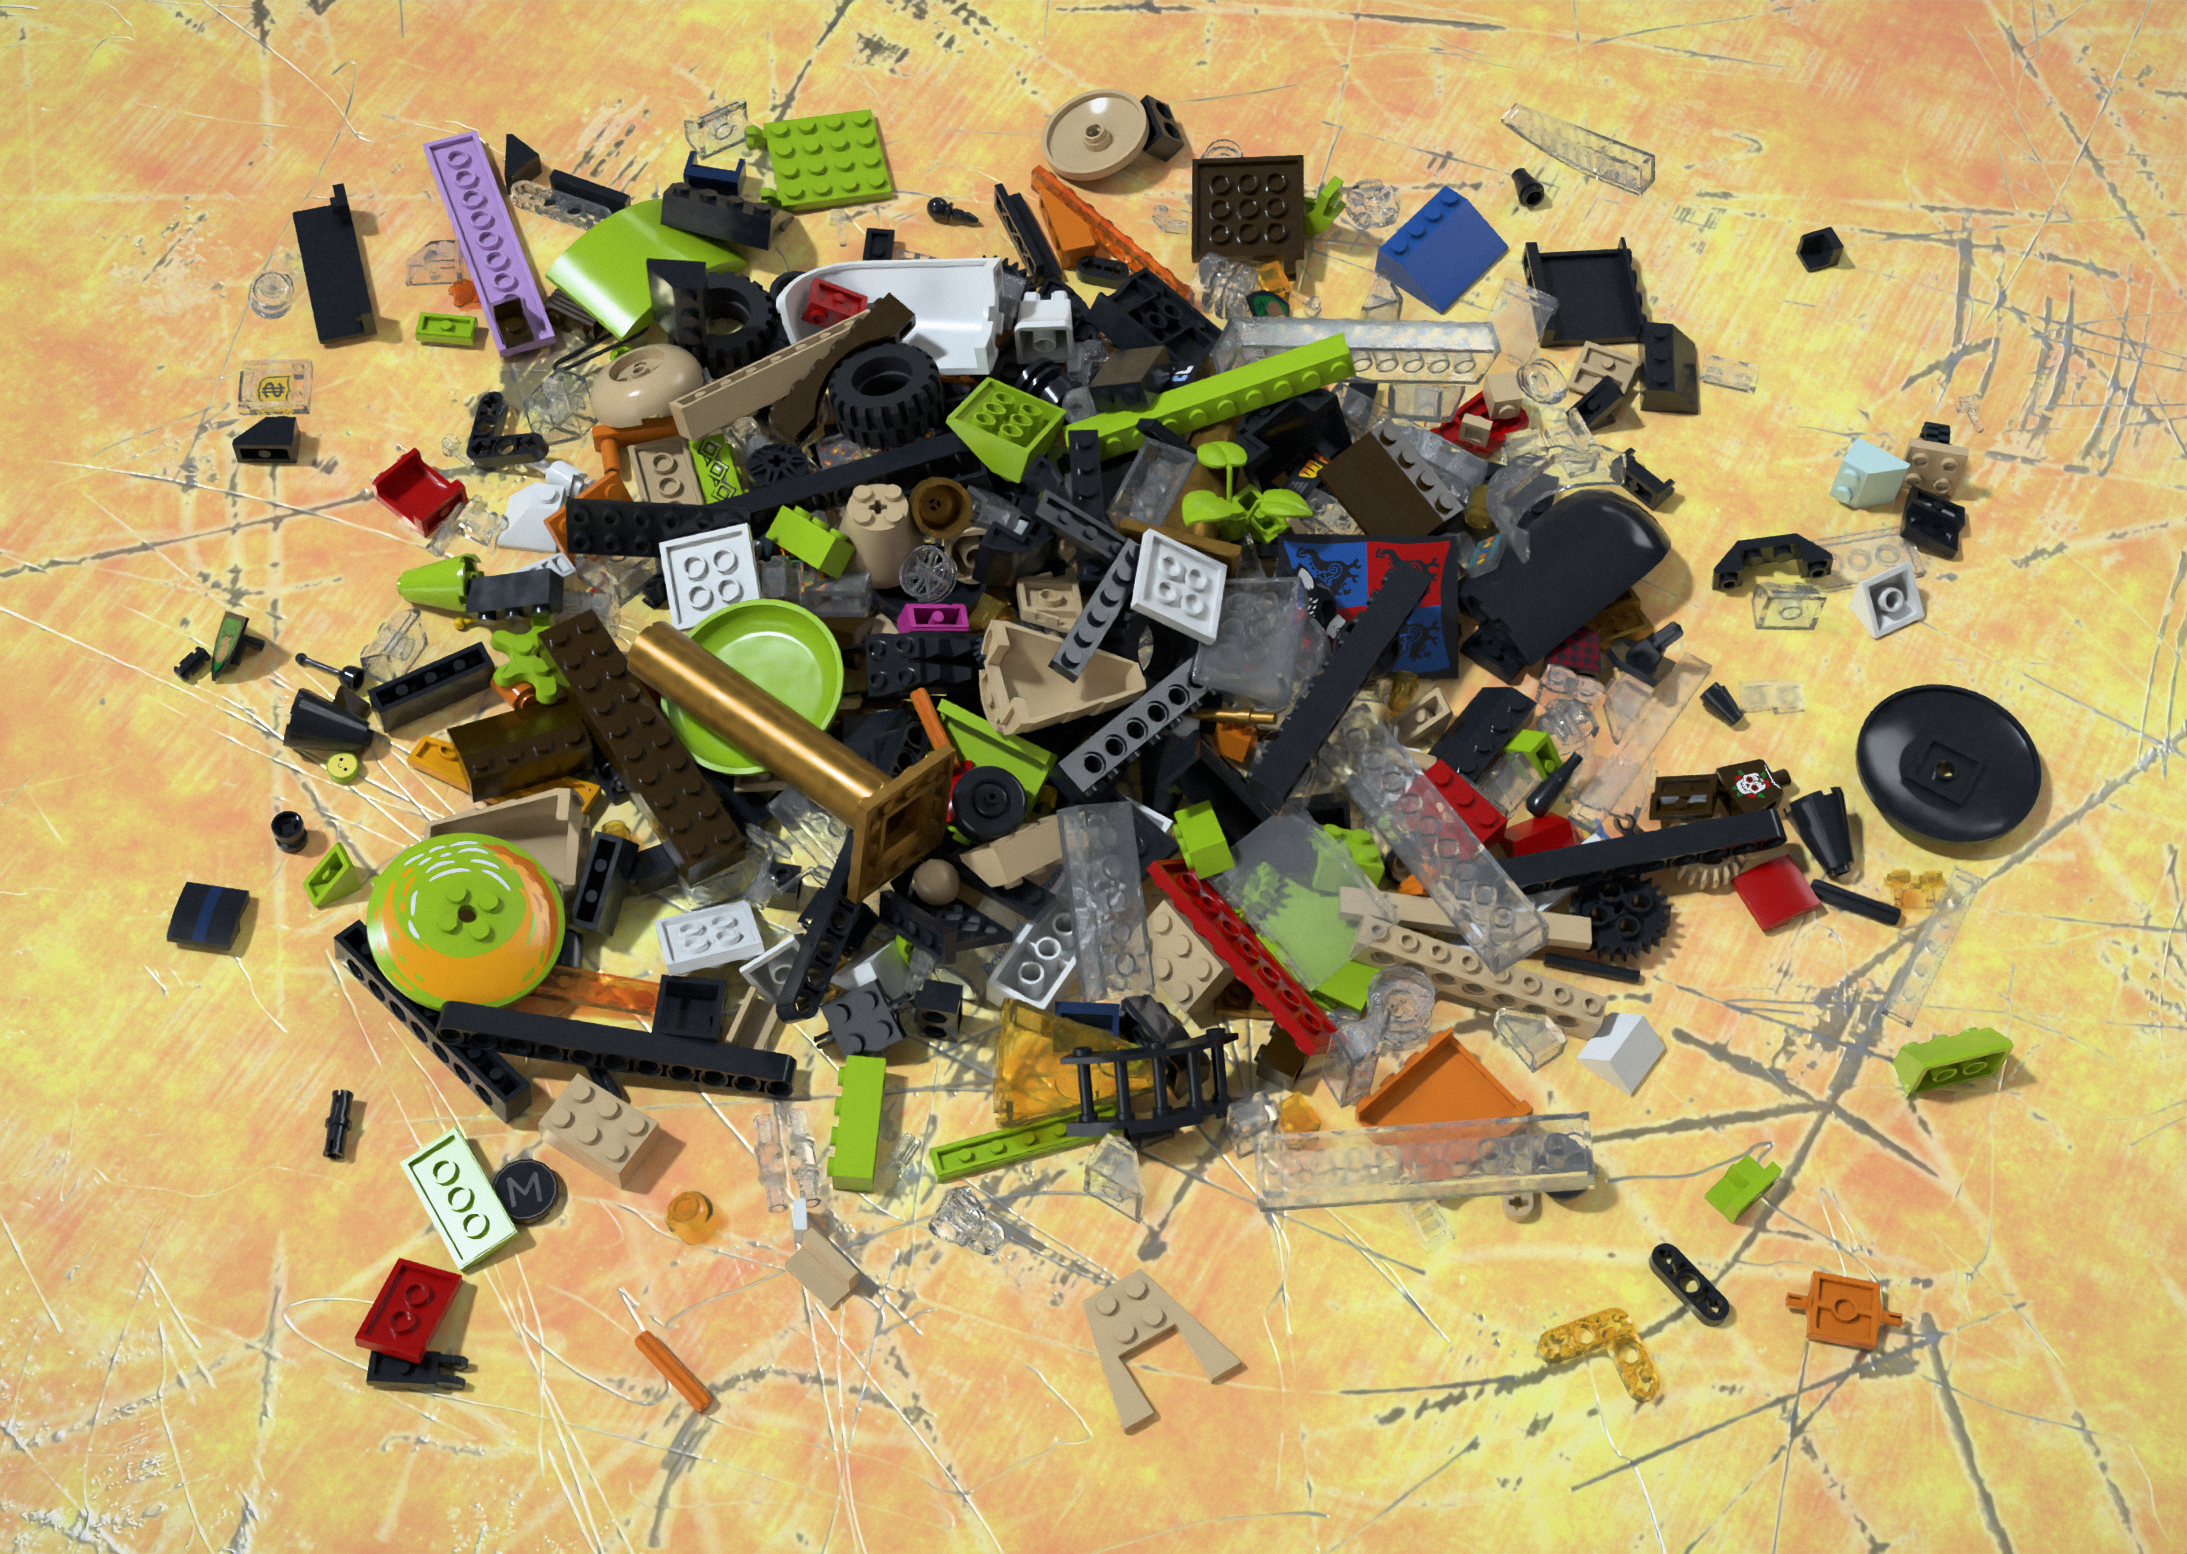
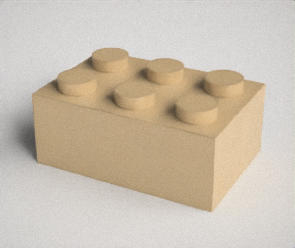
M1163 899L1125 944L1184 1014L1204 1012L1235 977L1232 967L1215 954L1211 943L1194 930L1193 923L1185 914L1179 912L1174 907L1172 899Z
M579 1073L576 1074L538 1122L542 1141L621 1190L624 1189L661 1141V1133L657 1121Z

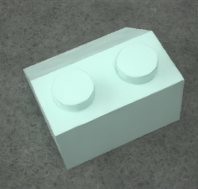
M1858 437L1843 458L1829 495L1853 508L1893 503L1899 493L1910 464Z

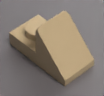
M1437 687L1389 721L1393 725V729L1395 725L1399 727L1398 739L1401 745L1409 747L1431 731L1443 735L1453 715V711L1441 688Z

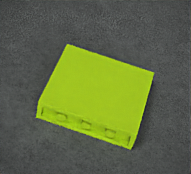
M941 699L937 710L941 712L939 718L952 747L956 749L958 760H972L973 768L997 766L1011 772L1021 782L1026 791L1028 807L1022 824L1026 823L1048 779V774L1052 771L1059 756L1017 735H1004L1003 732H996L987 720L945 699ZM930 739L922 759L930 751H935ZM945 823V828L954 832L953 839L970 846L972 841L961 835L953 823Z

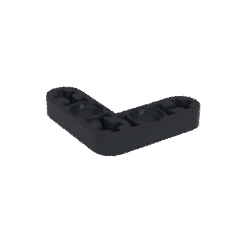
M496 391L487 393L479 402L466 450L469 459L476 467L480 468L535 463L543 460L548 455L549 445L541 434L524 433L502 436L509 405L502 394ZM494 425L489 432L482 434L486 427ZM509 446H514L509 453L504 455L502 454L504 449H506Z

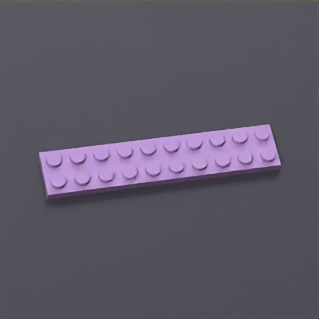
M477 131L422 144L500 358L556 343L554 332ZM515 295L521 299L523 313L533 333L534 341L506 349L487 304Z

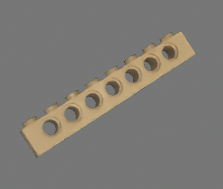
M1365 914L1355 929L1347 957L1587 1041L1592 1039L1602 1026L1608 998Z

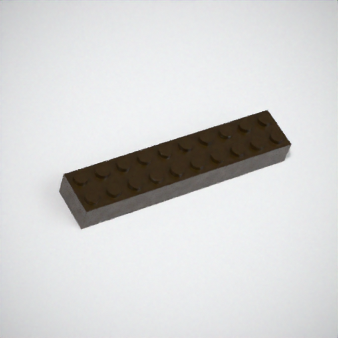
M591 608L537 633L541 658L689 887L745 860V839L641 681L628 670L627 660L594 610Z

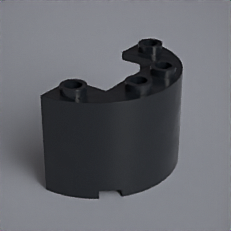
M1322 388L1247 412L1237 426L1236 442H1234L1242 447L1247 454L1246 465L1242 466L1248 485L1252 483L1262 495L1267 490L1281 489L1271 481L1310 450L1314 449L1331 461L1353 444L1337 395Z
M1038 454L1023 476L1022 482L1029 485L1015 511L1017 514L1030 520V522L1020 535L1004 525L993 521L979 543L972 574L973 580L994 587H1014L1017 585V578L1037 576L1045 573L1056 559L1062 537L1032 520L1030 516L1039 494L1045 489L1070 503V497L1064 485L1065 480L1063 476L1042 455Z

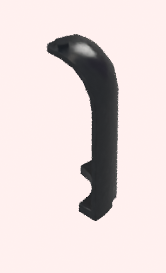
M1606 489L1578 490L1559 500L1494 552L1493 557L1491 554L1490 558L1488 556L1458 580V609L1461 614L1474 618L1482 625H1485L1487 622L1490 623L1497 630L1494 636L1506 647L1518 665L1533 666L1657 566L1671 549V539L1658 521L1637 503Z

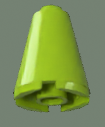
M466 553L404 571L397 580V591L405 601L466 613L468 579L485 577L484 571H478L476 563H481L480 558L476 554Z

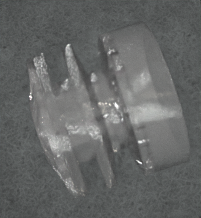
M1209 252L1202 258L1193 275L1189 288V303L1200 312L1212 314L1215 311L1217 318L1226 319L1230 323L1238 324L1249 311L1245 296L1257 290L1258 271L1255 267L1245 266L1241 262L1232 264L1228 257Z
M1396 965L1384 968L1372 978L1368 985L1364 1025L1368 1036L1377 1045L1387 1050L1402 1052L1415 1049L1425 1042L1431 1032L1435 990L1431 980L1423 972L1411 966Z

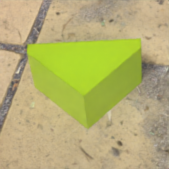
M341 842L335 843L302 883L315 908L323 907L361 889L355 867Z

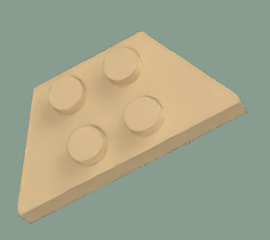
M1075 567L1066 568L1065 575L1053 577L1051 572H1046L1037 576L1017 578L1016 592L1020 619L1069 633L1083 611Z

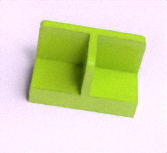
M1746 1155L1736 1165L1732 1164L1728 1168L1725 1176L1705 1194L1704 1198L1727 1220L1734 1224L1776 1184L1783 1170L1774 1161L1764 1169L1752 1157Z

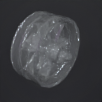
M922 545L914 548L904 558L899 571L900 585L904 591L923 603L931 604L942 601L951 593L958 575L957 566L953 558L933 545ZM940 555L943 561L935 565L937 557ZM929 557L928 563L925 564L924 560ZM913 579H919L918 582L914 585ZM926 585V592L923 594H919V592Z

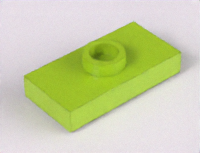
M420 312L415 338L416 341L473 346L478 319L472 316Z

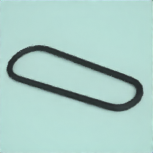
M649 326L626 340L610 345L565 367H557L560 363L613 336L609 332L560 358L553 364L552 368L556 372L570 370L640 337L649 329Z

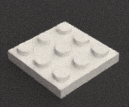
M747 523L659 543L672 625L680 632L692 630L706 617L729 605L747 600L762 599L751 529Z
M1149 528L1143 533L1130 608L1198 641L1211 645L1216 641L1227 565Z
M748 899L654 921L669 976H683L690 974L694 970L706 967L717 968L727 962L750 960L757 955L765 953Z

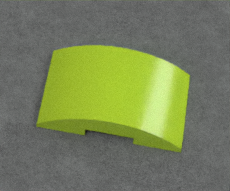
M652 199L626 207L596 224L562 253L545 273V278L562 292L566 293L589 315L597 319L601 325L620 341H624L656 322L652 314L646 266L647 258L706 262L707 276H709V272L716 271L717 274H725V271L736 274L749 266V261L722 239L660 224L663 199Z

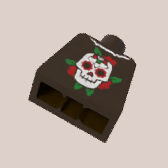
M1761 759L1720 767L1714 773L1718 774L1720 781L1718 798L1730 816L1765 809H1777L1784 795L1782 788L1791 785V777L1786 769L1783 768L1771 772L1765 761Z

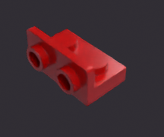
M814 277L810 284L808 304L802 313L801 320L826 329L866 310L868 297Z

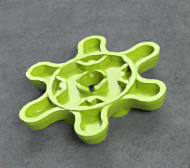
M532 616L528 623L530 631L522 635H516L506 630L496 631L490 639V645L494 650L505 653L509 657L510 662L497 668L493 675L494 682L501 687H510L517 682L523 681L531 683L536 689L535 696L540 703L547 705L555 703L559 698V684L543 659L537 657V652H539L537 633L552 627L550 618Z

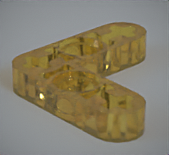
M1608 1308L1545 1331L1539 1338L1537 1353L1541 1360L1546 1363H1560L1606 1346L1617 1372L1633 1400L1641 1403L1649 1402L1654 1399L1659 1390V1377L1630 1317L1620 1308ZM1611 1318L1614 1323H1621L1618 1331L1614 1327H1609L1603 1330L1602 1338L1600 1337L1599 1329L1606 1327ZM1578 1328H1585L1591 1332L1593 1340L1589 1343H1581L1576 1339L1574 1332ZM1565 1334H1567L1568 1342L1560 1345L1557 1353L1553 1349H1546L1549 1340L1553 1344H1559L1564 1342ZM1629 1347L1635 1350L1638 1356L1637 1361L1632 1363L1624 1361L1620 1357V1349ZM1641 1366L1643 1368H1641L1639 1376L1642 1382H1649L1651 1384L1647 1392L1644 1388L1636 1387L1639 1377L1635 1370Z

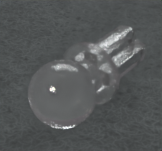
M905 1133L892 1154L887 1153L886 1156L891 1161L879 1166L875 1172V1181L880 1188L891 1190L899 1185L901 1181V1168L909 1170L908 1164L921 1146V1141L911 1133Z

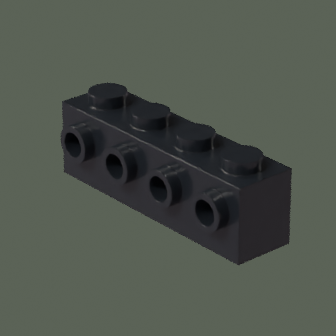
M481 641L369 689L367 693L372 710L384 733H387L490 688V680L496 670L491 657Z

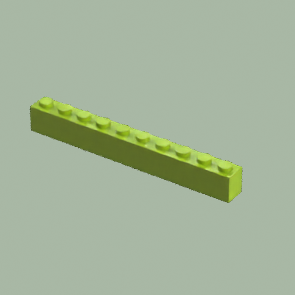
M1339 333L1158 394L1150 407L1108 411L1063 426L1062 430L1069 451L1068 430L1098 429L1100 461L1154 444L1136 430L1135 426L1140 418H1156L1175 434L1181 435L1345 380L1357 374L1344 335Z

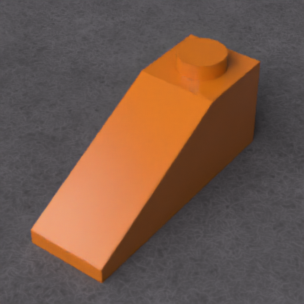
M1040 188L1039 209L1062 270L1077 267L1078 260L1084 256H1095V251L1099 250L1096 234H1091L1088 224L1046 188Z

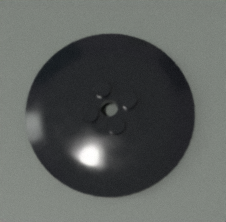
M1942 684L1919 685L1903 689L1885 698L1870 712L1858 735L1855 751L1856 766L1865 792L1879 811L1890 821L1919 838L1954 846H1970L1991 842L2005 836L2018 827L2028 816L2037 800L2041 787V765L2039 755L2030 735L2008 710L1975 691ZM1945 767L1951 771L1952 775L1944 776L1938 772L1937 768Z

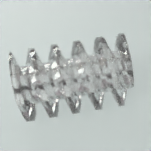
M1088 386L1071 389L1063 398L1062 409L1067 410L1065 419L1070 424L1105 413L1096 411Z

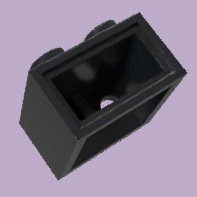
M661 974L651 1032L721 1043L729 999L727 981Z

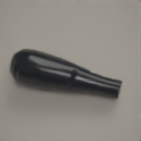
M1573 752L1565 763L1532 791L1525 801V808L1536 817L1544 816L1554 805L1571 775L1583 761V758L1576 752Z

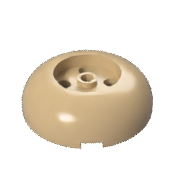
M651 344L630 350L612 360L596 377L590 396L593 413L601 424L616 428L642 425V419L655 414L662 418L672 413L669 406L670 402L701 388L704 381L702 376L703 370L697 359L689 351L676 345Z

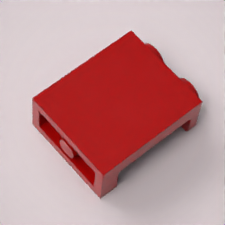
M413 448L407 454L401 455L396 463L386 471L379 473L372 482L376 500L424 538H427L469 503L465 485L457 479L452 483L446 480L423 462L420 451L416 448Z

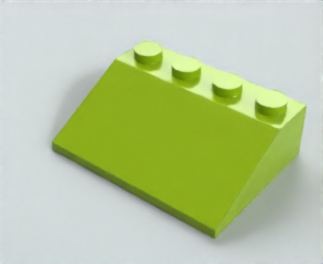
M987 377L947 417L946 423L993 473L1000 475L1002 479L1008 482L1020 483L1038 454L1044 456L1058 441L1067 410Z

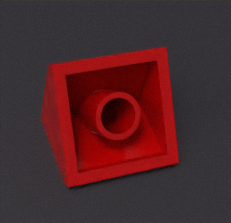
M1548 811L1544 816L1533 817L1506 828L1504 837L1499 841L1508 858L1576 845L1570 820L1551 811Z

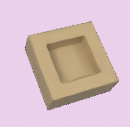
M1465 413L1458 439L1486 448L1493 421Z

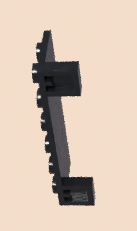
M344 183L332 185L335 197H330L331 205L292 213L320 344L377 334Z
M567 498L566 500L567 551L570 554L661 558L660 542L745 523L750 525L751 529V510L749 507Z

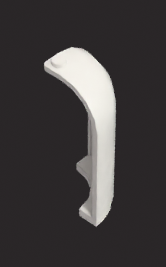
M1001 257L871 260L836 263L816 268L798 276L777 297L776 308L778 313H781L782 324L791 345L824 330L822 327L801 320L802 313L808 304L810 284L814 277L867 296L866 310H870L872 304L878 298H884L890 292L910 309L916 317L917 325L900 343H906L909 347L913 345L927 352L936 362L940 375L990 374L998 356L999 350L995 347L996 335H1002L1004 313H999V295H1004Z

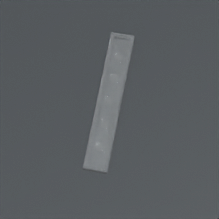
M1954 866L1881 1014L1909 1028L1912 1027L1984 878L1961 867Z

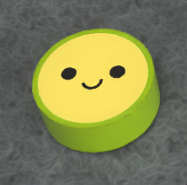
M349 752L335 753L327 761L328 775L336 783H349L359 774L357 758Z

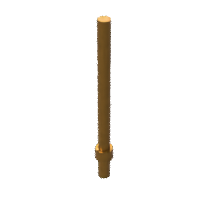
M1126 704L1116 709L1122 713L1131 705ZM1244 707L1239 708V710L1200 708L1191 716L1187 712L1182 715L1200 721L1238 723L1239 726L1252 727L1254 724L1276 725L1278 720L1276 712L1255 711L1254 708Z

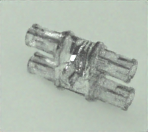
M798 1108L786 1112L789 1139L776 1140L771 1114H760L753 1118L757 1142L754 1146L753 1154L757 1157L759 1169L758 1182L761 1186H764L768 1211L770 1213H781L788 1209L784 1183L790 1181H797L800 1198H806L807 1208L816 1207L821 1204L817 1181L821 1169L817 1165L814 1150L816 1141L809 1135L804 1109ZM783 1158H789L791 1163H785Z

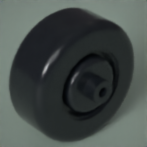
M979 766L967 771L955 784L949 800V814L953 825L961 835L978 844L991 843L1002 837L1014 835L1013 832L1020 828L1028 807L1026 791L1021 782L1011 772L997 766Z

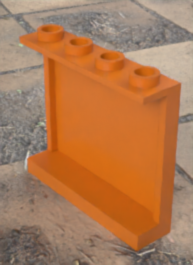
M1451 1026L1444 1033L1442 1031L1435 1033L1429 1039L1428 1047L1420 1054L1417 1051L1411 1054L1403 1064L1405 1067L1397 1074L1392 1072L1387 1075L1380 1083L1381 1088L1373 1095L1366 1094L1356 1104L1357 1109L1355 1110V1121L1436 1204L1532 1120L1534 1109L1525 1099L1519 1102L1454 1037V1029Z

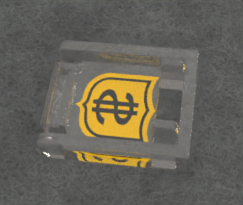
M311 359L245 360L242 362L237 409L240 415L310 414L314 369ZM295 380H304L303 393L300 390H294Z

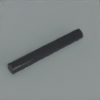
M1545 952L1543 965L1638 983L1640 971L1547 952Z

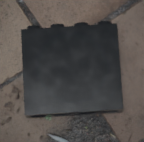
M1620 237L1617 249L1539 253L1537 242L1525 243L1522 265L1540 348L1584 346L1586 340L1598 345L1638 343L1643 324L1647 322V316L1642 314V294L1637 292L1636 289L1637 273L1636 270H1632V251L1630 248H1627L1625 237Z

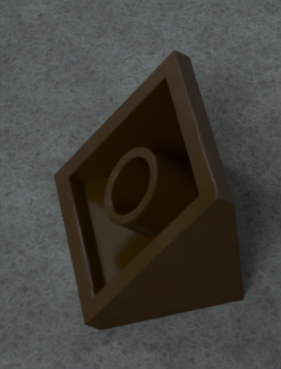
M824 599L810 611L827 626L839 648L865 643V635L871 634L877 616L875 612ZM841 653L844 668L859 671L864 654Z

